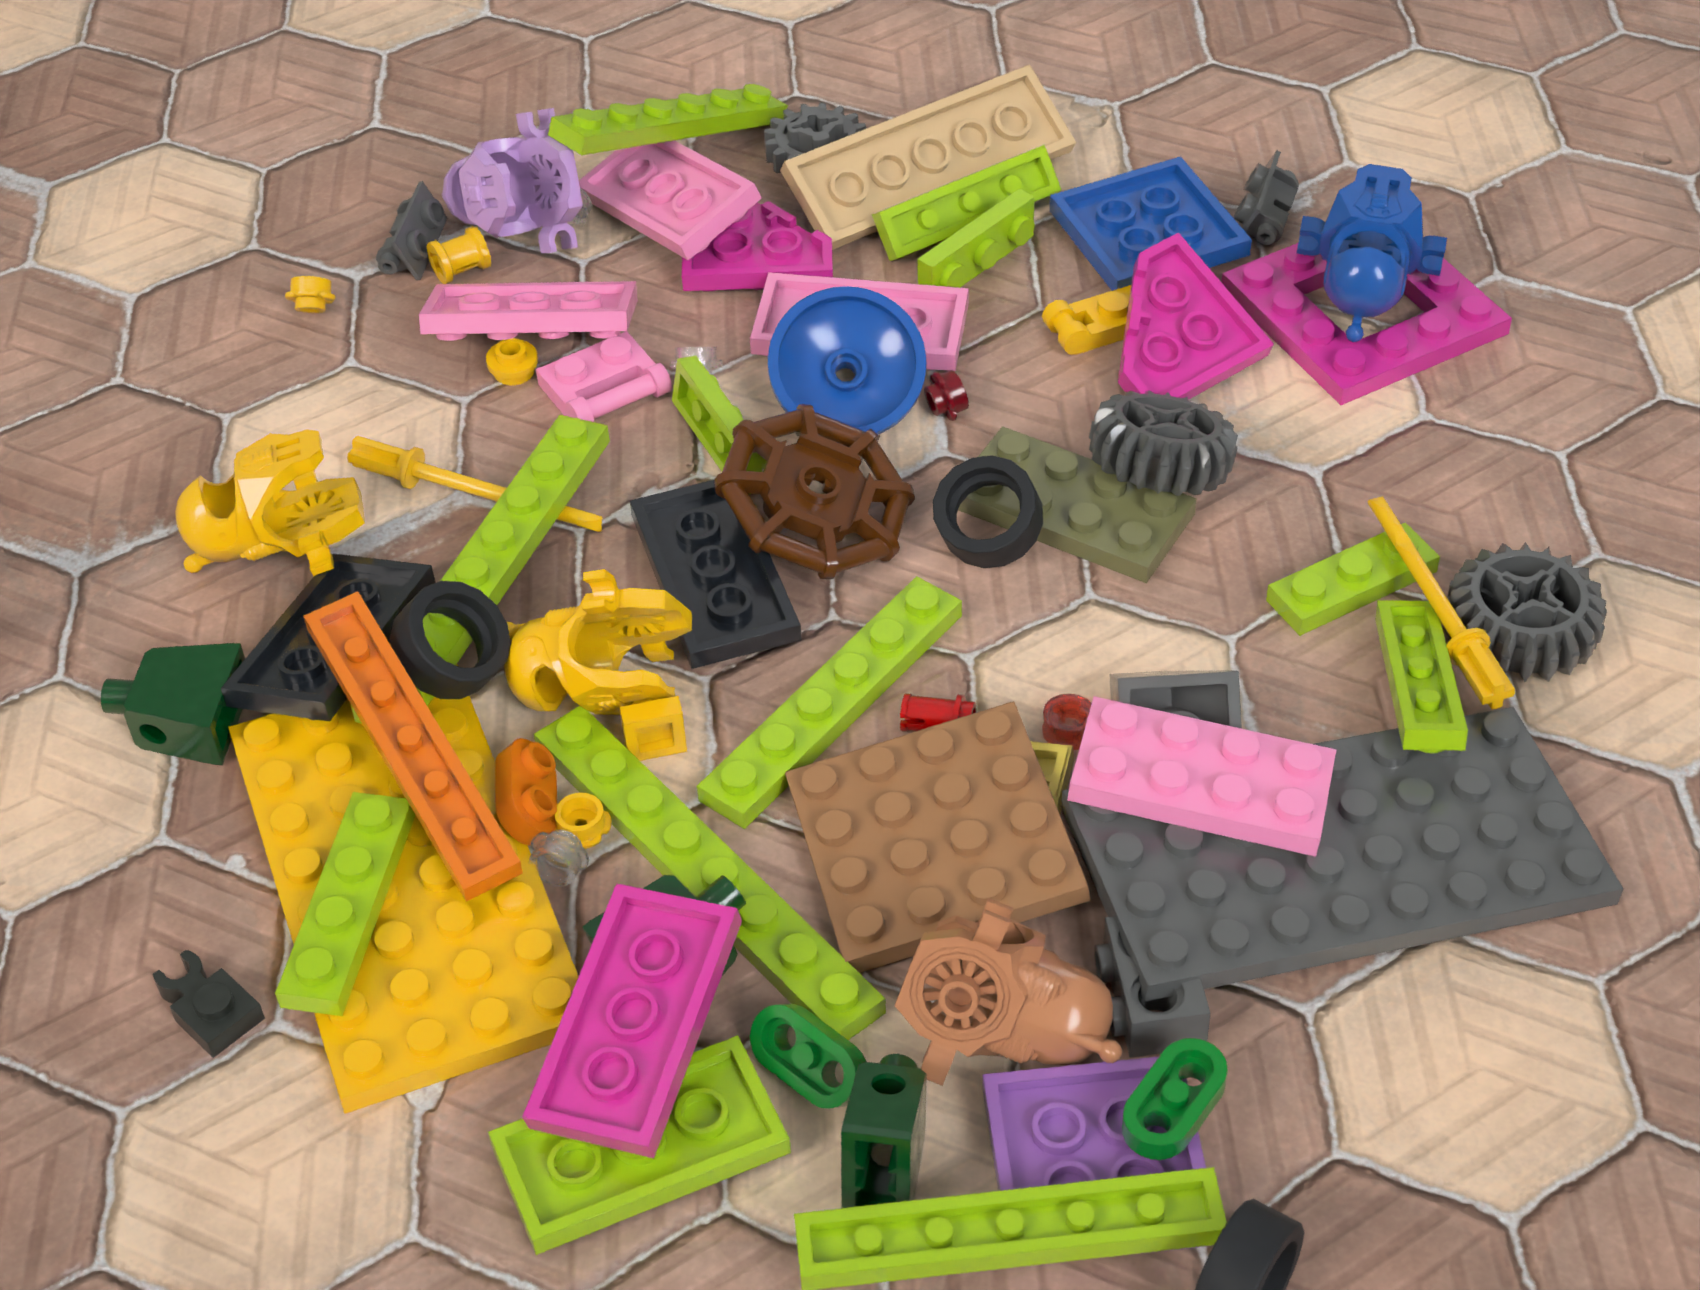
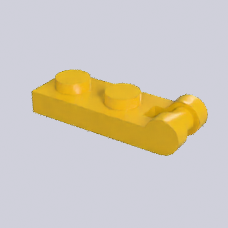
M1131 285L1070 304L1065 300H1055L1043 310L1042 320L1052 333H1059L1058 342L1070 355L1084 353L1122 341L1125 334Z

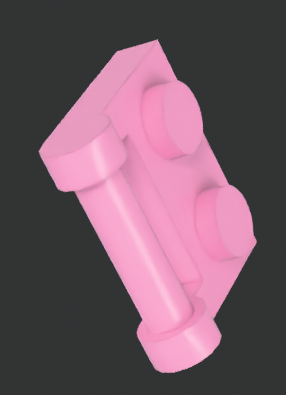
M627 331L536 369L538 385L564 416L594 422V419L651 394L654 397H660L672 391V382L666 368L661 363L656 364Z

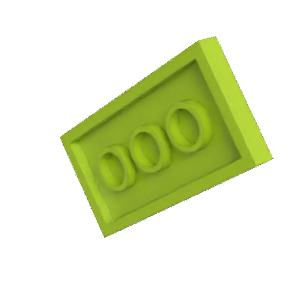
M738 1035L693 1052L654 1158L529 1129L523 1118L488 1131L491 1146L536 1255L791 1153L790 1138Z

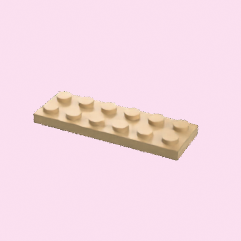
M1029 64L784 161L780 171L814 231L819 230L831 237L832 250L877 232L872 214L1042 145H1045L1050 160L1070 153L1077 142Z

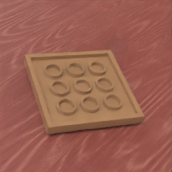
M1014 701L786 771L785 773L841 955L845 962H849L859 973L914 956L923 932L935 931L940 921L956 915L978 923L988 898L1013 907L1010 919L1018 923L1091 901L1088 884Z

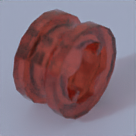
M1070 693L1060 694L1051 698L1045 704L1043 710L1044 722L1042 733L1044 739L1051 744L1073 746V751L1079 750L1092 703L1080 695ZM1068 717L1079 720V722L1073 720V725L1071 726L1060 723V721L1065 723Z

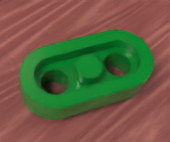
M797 1004L768 1006L758 1013L751 1026L750 1044L753 1054L766 1069L817 1107L831 1109L848 1105L858 1065L866 1062L862 1052L853 1043L806 1008ZM790 1026L796 1034V1042L793 1047L787 1039ZM838 1063L841 1064L844 1072L842 1084L838 1082L835 1076V1068Z
M1185 1038L1175 1041L1166 1047L1125 1103L1122 1134L1131 1150L1148 1159L1165 1160L1180 1154L1187 1147L1225 1091L1228 1071L1227 1061L1215 1045L1202 1039ZM1185 1078H1195L1199 1080L1201 1084L1197 1086H1190L1181 1080ZM1160 1126L1167 1132L1154 1133L1146 1130V1128Z

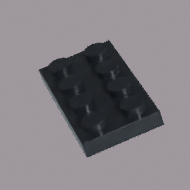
M714 480L630 500L631 515L660 590H666L692 612V631L679 636L691 669L802 640L801 624L770 554L765 551L757 554L749 547L751 540L725 498H721L716 494Z
M332 554L334 569L315 575L221 687L226 706L261 713L331 721L348 698L308 632L304 615L358 591L390 644V634L396 616L424 587L436 583L432 565Z

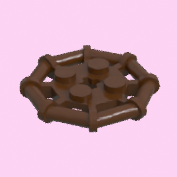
M799 404L794 411L755 422L747 419L742 420L734 427L732 432L734 440L722 473L717 475L714 480L715 492L721 498H725L751 540L749 547L754 552L760 554L762 551L813 570L818 573L820 579H833L836 573L876 560L890 561L899 552L898 538L908 506L915 500L914 489L912 485L902 480L878 443L880 435L875 431L869 429L865 432L814 411L813 406L808 404ZM792 433H796L799 436L797 443L785 446L787 440L779 442L775 439ZM752 453H758L767 461L763 472L746 471ZM863 459L877 480H874L870 473L865 478L859 469ZM813 481H818L823 484L822 491L825 494L816 493L808 486ZM748 494H760L764 501L763 511L769 518L767 522L764 521ZM871 502H883L885 506L880 523L868 514ZM787 528L817 541V548L779 532ZM854 532L865 540L840 549L836 547V543L842 541L847 534Z

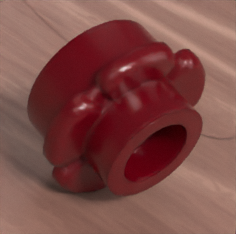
M953 370L943 374L934 372L930 375V385L924 387V395L929 408L935 416L946 413L950 421L956 420L957 413L969 408L967 393L959 376Z

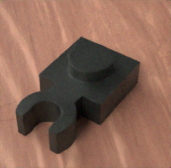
M185 950L180 954L184 967L188 972L184 977L169 979L162 971L157 970L153 973V978L161 997L167 1002L173 1003L169 1007L174 1020L214 1058L263 1021L265 1017L260 1003L225 970L221 968L207 978L198 955L192 951Z

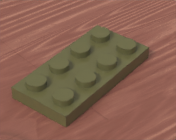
M1003 426L978 456L993 455L1009 459L1027 472L1043 506V525L1037 541L1144 583L1149 581L1195 515L1197 498L1183 493L1180 496H1176L1172 492L1161 491L1157 494L1153 489H1137V486L1131 482H1119L1115 474H1106L1101 470V465H1098L1092 459ZM1001 485L984 486L970 493L960 504L958 510L1002 528L1009 529L1018 518L1020 501L1016 493L1009 487Z

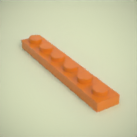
M357 591L304 615L308 632L465 901L467 902L523 874L520 859L359 592Z

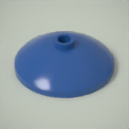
M843 286L827 288L810 294L797 302L779 321L768 350L770 384L777 401L786 413L796 410L799 404L812 405L817 413L865 432L872 429L878 435L894 427L911 411L920 396L926 374L927 362L924 342L911 317L903 308L888 297L860 287ZM841 369H849L855 374V378L844 382L838 379L836 373Z

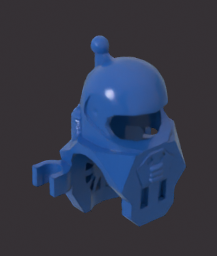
M1368 164L1357 169L1355 181L1338 191L1326 222L1316 217L1303 216L1296 254L1309 256L1321 254L1322 259L1327 261L1323 277L1324 289L1329 299L1341 312L1353 316L1352 324L1346 330V337L1351 342L1361 341L1364 336L1363 328L1361 327L1362 318L1377 317L1393 308L1400 301L1405 291L1407 274L1414 273L1416 269L1422 273L1440 276L1447 238L1431 235L1423 237L1422 202L1410 190L1412 177L1401 168Z

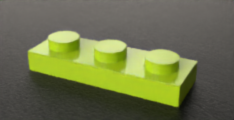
M1018 189L917 259L918 284L961 288L984 270L990 269L997 261L1011 251L1024 245L1033 237L1034 196Z
M696 355L679 358L676 364L672 402L722 471L734 440L733 429L743 420L742 414L737 406L731 404L721 390L716 377L712 374L710 375ZM752 453L746 471L762 472L767 461L758 453Z
M1406 522L1402 523V527L1431 573H1436L1440 556ZM1383 532L1269 584L1266 601L1301 636L1413 584L1416 580L1386 532Z

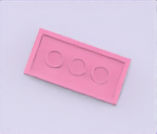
M676 141L615 150L579 180L580 192L584 200L686 260L706 249L715 237L732 223L740 220L747 210L762 199L753 182Z
M768 272L750 336L751 354L768 355L774 330L786 312L797 302L820 290L850 286L878 292L904 309L916 324L924 342L927 362L926 369L956 370L969 305V288Z
M637 282L436 284L419 313L421 334H436L437 339L444 341L463 339L467 334L487 333V337L494 340L511 339L518 336V333H538V336L544 339H559L568 336L569 332H589V335L594 338H611L618 336L620 331H628L638 301Z
M1094 696L1070 781L1067 801L1316 857L1321 840L1336 749Z

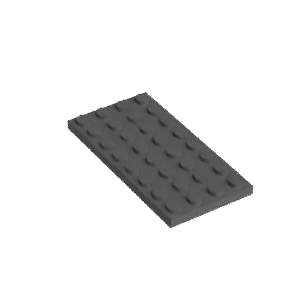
M1514 707L1466 715L1465 720L1468 734L1465 751L1444 750L1439 753H1424L1418 750H1403L1398 728L1313 744L1336 749L1321 840L1316 857L1067 801L1069 789L1063 790L1060 807L1107 916H1114L1120 929L1119 935L1128 956L1132 957L1140 975V992L1144 1002L1174 996V988L1181 987L1183 982L1199 978L1202 980L1203 988L1208 989L1618 904L1624 888Z

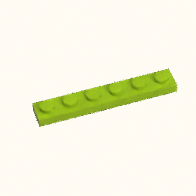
M746 84L743 89H713L710 94L703 95L682 93L679 94L678 98L669 100L648 98L641 104L626 105L613 103L607 109H575L573 114L552 116L548 136L582 156L771 125L770 120L772 118L784 120L783 110L787 109L788 105L772 97L771 91L768 88L756 84Z
M916 576L697 785L698 801L745 829L789 786L785 775L786 771L812 764L962 617V600Z
M1214 1167L794 1214L802 1290H819L1209 1246L1215 1244L1221 1231L1227 1224Z

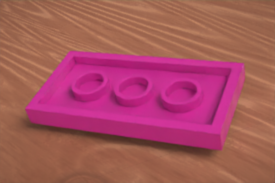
M616 883L522 1118L529 1129L641 1156L655 1157L742 923L737 908Z

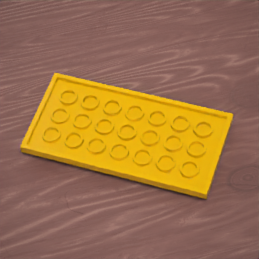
M470 696L462 699H439L434 697L427 707L520 859L523 874L466 902L415 815L343 1016L314 1013L345 1114L551 1045L579 977L528 845H524L510 836L498 819L495 808V760ZM348 699L331 721L269 714L228 727L293 945L352 793L358 792L405 798L363 724L355 722Z

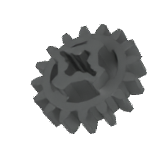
M820 103L818 107H809L806 104H801L800 112L797 113L785 109L783 110L784 120L772 118L770 120L771 128L764 131L767 163H773L775 173H780L784 161L866 129V124L858 122V114L856 113L844 116L843 106H838L831 111L827 110L826 103Z

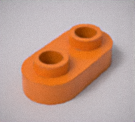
M519 738L502 750L496 757L495 808L500 823L509 835L524 845L533 846L542 841L557 827L555 820L557 812L556 763L553 755L544 745Z

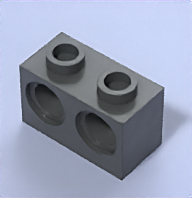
M1114 916L1105 917L1104 944L1094 946L1097 977L1103 983L1111 982L1114 997H1111L1113 1019L1110 1030L1113 1037L1124 1036L1129 1058L1162 1054L1166 1047L1180 1039L1197 1038L1207 1041L1211 1013L1201 978L1181 983V987L1174 988V996L1144 1002L1140 992V975L1132 957L1128 956L1119 935L1120 929ZM1149 1010H1159L1162 1012H1152Z

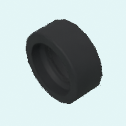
M993 455L974 457L953 467L940 481L933 499V520L950 552L964 563L980 568L1002 567L1023 557L1036 543L1043 525V506L1027 472L1012 460ZM992 485L1009 487L1014 491L1020 501V512L1017 520L1006 532L994 538L981 540L969 538L961 532L957 524L956 514L960 504L970 493L984 486Z
M439 581L424 587L396 616L390 634L391 647L414 685L420 691L439 699H462L478 692L507 662L511 645L508 625L498 606L481 590L457 581ZM428 613L443 614L455 619L468 631L475 643L478 657L474 667L463 668L446 662L432 649L425 637L423 618Z
M1256 1199L1245 1201L1233 1213L1217 1238L1198 1278L1195 1290H1286L1302 1249L1304 1238L1302 1224Z

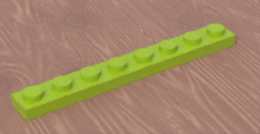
M559 415L440 581L463 582L481 590L498 605L609 444L608 425ZM428 613L423 618L425 637L432 649L446 662L456 665L473 641L468 631L455 619L443 614ZM417 688L424 702L428 706L434 698V696L422 692ZM351 705L355 722L362 724Z
M578 706L534 733L535 742L544 745L553 755L556 769L580 793H589L596 796L601 801L604 811L609 812L612 825L663 876L674 875L695 897L721 875H724L733 883L746 901V905L738 911L742 923L733 945L791 1004H797L806 1008L847 1040H850L886 1014V998L849 962H845V959L589 711Z

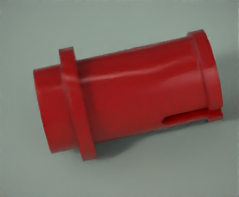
M905 693L900 711V718H905V720H901L900 729L903 732L919 731L977 712L976 702L966 701L965 695L958 694L956 699L953 700L913 696L912 694Z

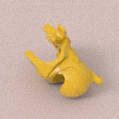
M306 429L290 435L270 433L236 453L234 473L225 483L214 484L200 475L184 489L176 505V524L184 542L191 550L196 552L185 558L183 564L186 571L197 573L204 565L213 562H229L240 558H246L249 561L255 562L260 558L263 559L271 554L282 551L289 552L297 558L307 554L310 571L313 576L334 569L329 545L341 541L365 524L361 491L354 477L325 479L318 482L315 469L324 459L322 439L319 431ZM291 481H294L296 490H282Z
M606 569L583 572V581L591 586L593 593H586L579 606L549 610L545 617L536 618L527 623L514 624L513 622H507L511 645L507 662L504 664V675L510 690L522 704L536 711H556L563 699L569 694L574 702L595 715H621L620 707L675 696V687L667 686L658 674L643 669L625 672L618 670L623 656L632 647L639 644L646 658L652 662L674 660V652L667 647L665 641L675 639L692 631V612L666 590L618 589L614 576Z

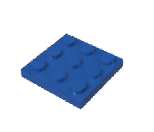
M1181 156L1050 195L1049 211L1112 291L1132 285L1134 265L1140 252L1177 233L1185 239L1209 268L1250 256L1252 239Z

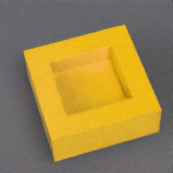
M679 696L647 700L642 703L620 707L625 747L638 760L642 761L687 752L684 719Z

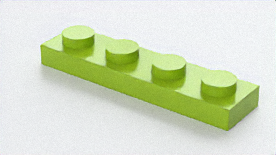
M1042 145L872 214L889 261H893L947 239L1018 189L1034 196V202L1062 191L1047 149L1045 145Z
M1377 600L1375 621L1403 750H1418L1424 753H1439L1444 750L1465 751L1468 728L1440 619L1429 601Z
M358 792L352 793L275 994L280 1008L343 1016L415 818V813L406 798Z

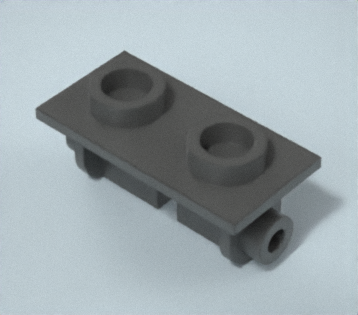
M1276 150L1266 166L1258 163L1253 169L1244 187V190L1248 191V193L1242 199L1233 217L1236 221L1240 222L1239 225L1247 234L1255 237L1263 245H1271L1281 239L1289 216L1288 211L1292 207L1299 188V182L1293 172L1276 166L1281 154L1278 150Z
M423 181L418 182L412 198L400 203L397 209L398 215L390 230L392 237L386 239L383 247L376 254L378 268L385 274L392 275L409 269L416 281L421 280L429 262L426 248L427 243L434 240L438 241L448 219L441 203L433 197Z

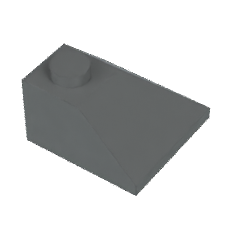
M1237 670L1153 671L1109 674L1110 694L1113 701L1242 729L1239 671Z

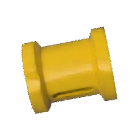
M468 227L465 229L464 235L443 243H439L437 240L427 243L426 248L429 261L442 284L452 282L454 275L477 266L481 269L491 267L490 252L482 233L477 227Z

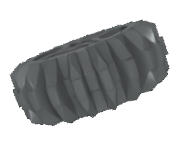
M1148 390L1144 394L1129 391L1126 392L1125 396L1121 394L1112 395L1109 400L1100 403L1099 410H1097L1090 427L1089 439L1091 440L1089 450L1092 452V460L1101 465V470L1106 474L1117 475L1119 482H1131L1137 486V489H1153L1157 494L1165 491L1172 492L1176 496H1180L1183 492L1199 495L1203 490L1208 492L1214 491L1218 485L1226 483L1228 474L1232 471L1238 449L1236 446L1238 435L1233 431L1234 425L1224 420L1220 412L1209 411L1208 406L1204 403L1196 404L1190 402L1187 397L1177 398L1169 393L1161 395L1154 394Z
M1525 542L1520 550H1512L1504 543L1501 544L1495 553L1481 549L1475 560L1465 559L1463 567L1460 568L1459 573L1455 574L1454 580L1449 585L1447 598L1466 629H1483L1490 637L1489 649L1505 674L1508 671L1519 673L1524 682L1527 681L1532 673H1538L1548 682L1556 671L1570 675L1577 664L1587 663L1588 658L1596 649L1597 643L1601 642L1605 629L1604 622L1607 609L1605 608L1606 600L1602 599L1601 584L1590 581L1589 568H1573L1571 555L1562 558L1552 556L1550 547H1547L1543 552L1531 551Z

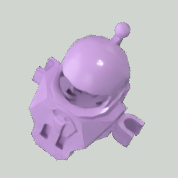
M554 108L537 110L540 120L538 129L534 125L532 112L516 114L519 131L524 137L500 138L478 142L469 156L452 164L444 178L442 197L452 215L465 224L478 225L495 238L517 235L542 228L538 236L541 253L557 252L555 235L557 233L561 238L562 249L578 247L575 230L567 222L572 221L583 206L574 152L548 136L551 117L555 116Z

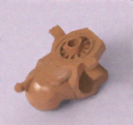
M988 898L978 923L955 915L938 922L935 931L923 932L897 997L895 1007L920 1036L930 1040L920 1069L927 1074L928 1081L943 1086L957 1050L967 1057L1000 1055L1019 1064L1026 1063L1031 1059L1049 1065H1069L1083 1062L1094 1053H1098L1106 1063L1117 1062L1122 1056L1120 1044L1115 1040H1105L1113 1019V1003L1109 989L1092 972L1059 959L1053 951L1044 949L1046 935L1011 920L1010 916L1013 907ZM925 984L935 987L924 989Z

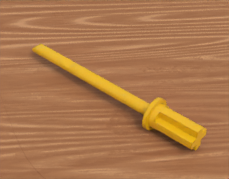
M356 436L352 440V449L347 455V461L352 463V466L397 479L407 489L414 488L418 481L423 479L493 501H498L506 490V487L425 464V453L423 449L418 447L404 450ZM565 506L556 519L602 532V516L573 507Z
M1384 496L1368 500V505L1450 635L1451 640L1447 643L1446 647L1451 664L1460 668L1482 705L1488 704L1491 710L1502 707L1503 699L1514 697L1515 688L1489 649L1491 643L1489 635L1480 628L1466 629Z

